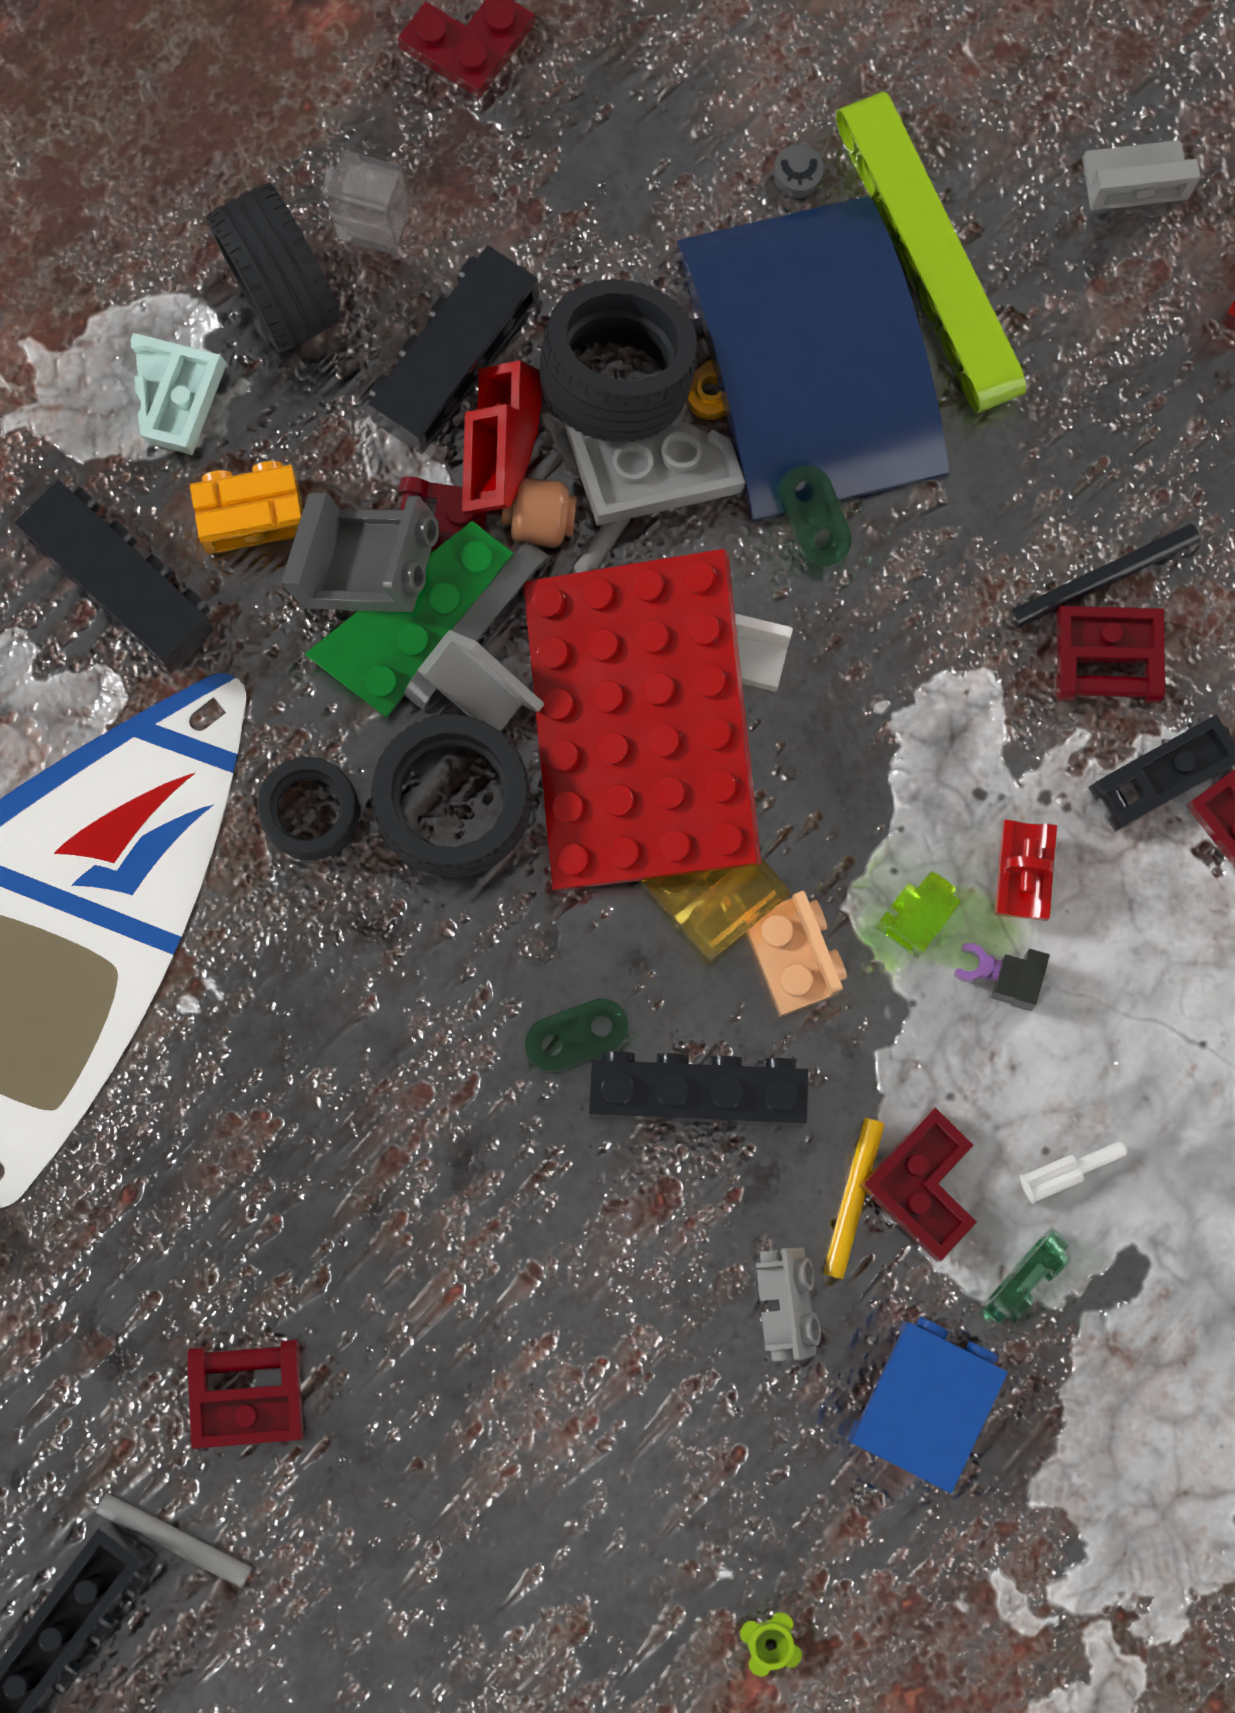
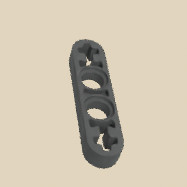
M526 542L512 556L451 631L473 639L484 647L525 598L524 585L526 582L540 579L547 569L551 558L531 542ZM418 671L404 692L405 697L425 712L432 709L444 696Z

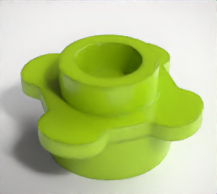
M776 1612L770 1620L760 1623L749 1620L742 1625L740 1637L743 1642L748 1644L751 1655L748 1666L753 1674L763 1677L768 1675L770 1670H777L784 1666L794 1668L800 1663L802 1651L794 1644L791 1634L793 1620L788 1614ZM768 1639H774L776 1641V1647L774 1649H768L766 1647V1641Z

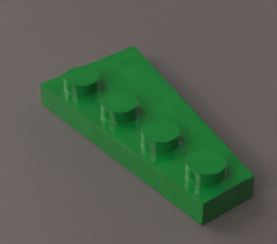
M471 521L429 555L425 569V585L418 594L413 613L358 611L304 655L383 716L389 718L405 697L406 687L419 667L446 633L454 628L512 558L514 553Z

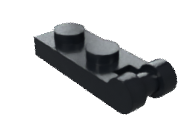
M1216 714L1101 778L1088 788L1096 801H1103L1111 815L1107 820L1113 830L1118 832L1152 811L1235 765V743ZM1131 782L1141 799L1129 805L1119 788Z

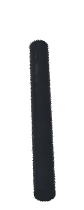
M1194 524L1186 525L1009 610L1010 618L1014 626L1019 629L1058 610L1060 606H1067L1200 542V534Z

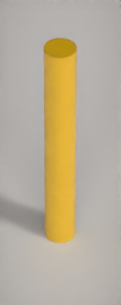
M864 1118L822 1273L824 1275L841 1280L844 1279L866 1197V1192L859 1185L873 1171L885 1126L883 1122Z

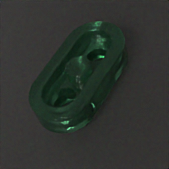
M802 465L790 469L784 474L779 483L778 497L800 553L806 560L817 565L831 566L839 563L848 554L852 537L829 477L824 471L813 466ZM805 481L811 487V495L807 500L800 501L796 497L795 490L799 483ZM825 529L829 533L830 541L826 547L819 549L814 543V537L818 531Z
M604 998L594 999L543 1018L533 1024L526 1035L525 1049L527 1056L535 1067L545 1072H559L602 1056L604 1051H614L623 1044L628 1033V1018L619 1004ZM605 1018L611 1022L612 1030L607 1036L600 1037L593 1033L591 1027L596 1019ZM546 1038H559L563 1044L562 1050L552 1056L544 1053L542 1044Z
M1054 1227L1050 1228L996 1287L983 1304L982 1309L998 1323H1001L1007 1317L1013 1322L1019 1320L1034 1303L1036 1298L1030 1292L1043 1277L1049 1282L1052 1281L1070 1261L1071 1257L1065 1253L1070 1242Z

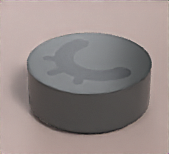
M804 144L790 145L784 148L775 160L774 182L777 188L789 197H808L815 193L822 183L824 162L821 155L814 148Z

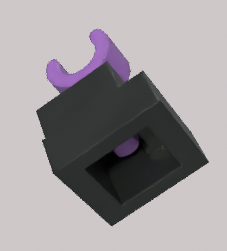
M964 943L962 945L961 951L963 953L975 956L978 961V968L973 971L958 968L954 972L955 978L962 982H972L979 978L993 980L995 985L991 999L1002 1001L1027 1011H1032L1035 1008L1050 954L1029 948L1024 959L1005 954L1003 959L999 961L992 956L986 955L982 947L975 943Z

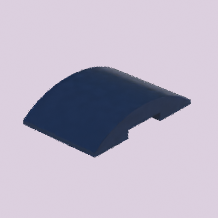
M870 195L677 240L676 245L701 336H705L713 369L716 373L719 391H721L728 420V435L746 482L744 493L753 523L949 475L946 443L937 395L916 311L893 243Z

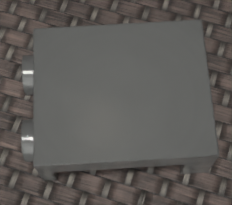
M308 493L281 584L304 609L413 613L418 594L425 585V569L431 549L438 540L439 521L420 496H409L404 510L340 509L327 493Z

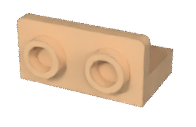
M803 890L793 894L791 899L742 917L744 928L780 1017L840 994L843 990L841 980L846 979L847 974L837 949L830 951L827 949L821 931L827 929V923L817 900L809 902Z

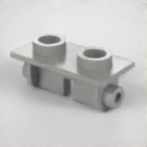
M804 1247L761 1251V1263H755L760 1301L779 1299L780 1310L761 1312L765 1351H771L772 1361L793 1359V1355L794 1360L817 1356L816 1346L820 1343L821 1328L816 1313H812L809 1291L814 1287V1270L810 1259L805 1257Z

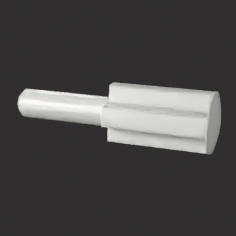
M1118 1141L1078 1159H1075L1073 1155L1066 1156L1027 1174H1020L1021 1186L1028 1200L1035 1204V1202L1083 1182V1174L1126 1156L1127 1148L1123 1142Z

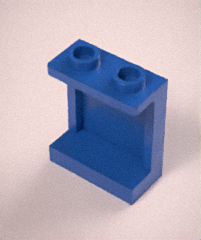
M919 1316L916 1325L902 1321L898 1330L900 1335L860 1420H855L846 1440L952 1494L1008 1372L995 1366L998 1355L970 1341L964 1350L945 1340L949 1333L947 1329Z

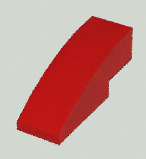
M521 360L479 369L478 410L465 412L463 513L474 514L509 508L524 479L538 431L542 405V388L540 385V370Z

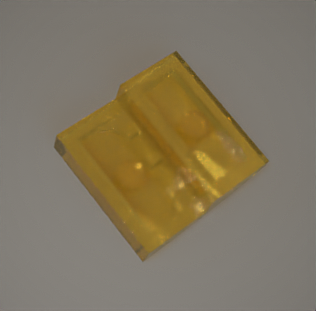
M762 857V865L640 880L642 886L672 916L679 929L710 961L791 895L786 885Z

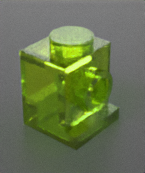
M930 871L918 888L908 882L890 906L898 912V915L894 917L887 911L875 928L918 959L960 904L961 900L953 895L956 889L949 881L939 874Z

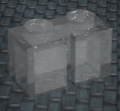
M342 149L337 167L330 166L328 168L323 184V196L328 198L329 218L334 221L338 239L395 255L410 213L402 166Z

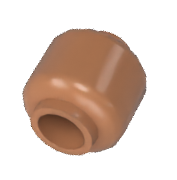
M524 478L511 506L503 508L501 524L512 525L511 536L518 544L524 545L526 542H531L535 546L556 548L562 544L565 536L573 537L577 496L569 495L568 487L564 482Z

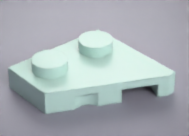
M133 333L130 340L131 348L136 353L138 376H134L136 395L141 403L138 412L140 436L148 444L193 455L227 363L220 354Z

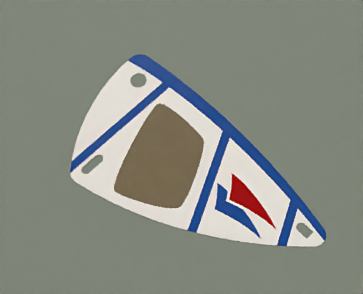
M226 673L210 675L145 709L78 748L0 799V1162L5 1169V1174L0 1180V1208L13 1204L25 1193L84 1116L139 1027L181 940L201 889L217 840L240 744L246 706V691L240 680L233 675ZM214 697L226 713L205 730H194L189 723L191 715Z

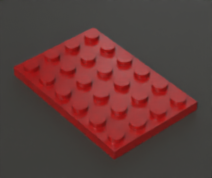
M718 549L527 581L524 585L533 690L534 694L544 703L541 710L536 712L552 889L562 891L762 865L729 553L725 549Z

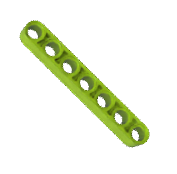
M882 91L837 109L836 123L842 141L868 195H870L886 226L896 254L970 407L975 413L979 414L1024 395L1027 388L1021 366L891 98L886 92Z

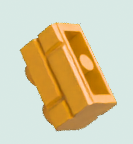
M265 461L252 467L253 472L233 476L230 471H213L203 475L202 482L190 484L198 536L207 555L295 538L303 508L298 480L292 465L283 466L279 461Z

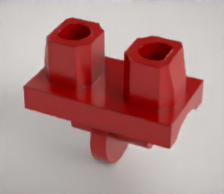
M1004 819L1001 830L994 915L1042 921L1050 919L1057 825L1029 824Z

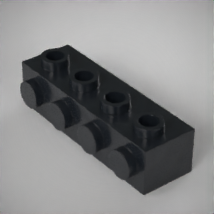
M489 245L485 247L478 258L472 256L465 262L457 278L458 285L449 297L443 295L435 302L429 312V323L418 337L412 335L405 342L399 352V363L389 376L382 375L379 377L368 395V401H370L368 407L373 423L421 455H423L476 384L479 377V369L488 367L539 299L538 278Z
M58 479L14 524L32 545L172 674L215 631L206 616L211 609L190 588H187L183 593L169 582L174 576L173 573L155 555L150 554L144 559L132 547L137 543V540L118 521L114 520L110 525H107L96 514L101 507L85 490L78 486L72 492Z
M604 1051L603 1060H592L589 1115L590 1119L802 1128L807 1124L809 1069L796 1068V1060L789 1058H764V1067L742 1066V1057L710 1056V1065L689 1064V1055L660 1053L657 1054L656 1062H635V1053Z
M113 1522L103 1525L96 1530L0 1659V1713H46L42 1710V1707L54 1691L62 1696L83 1670V1667L76 1661L90 1644L97 1649L113 1630L118 1620L111 1616V1614L125 1597L132 1602L151 1578L152 1574L145 1568L155 1555Z

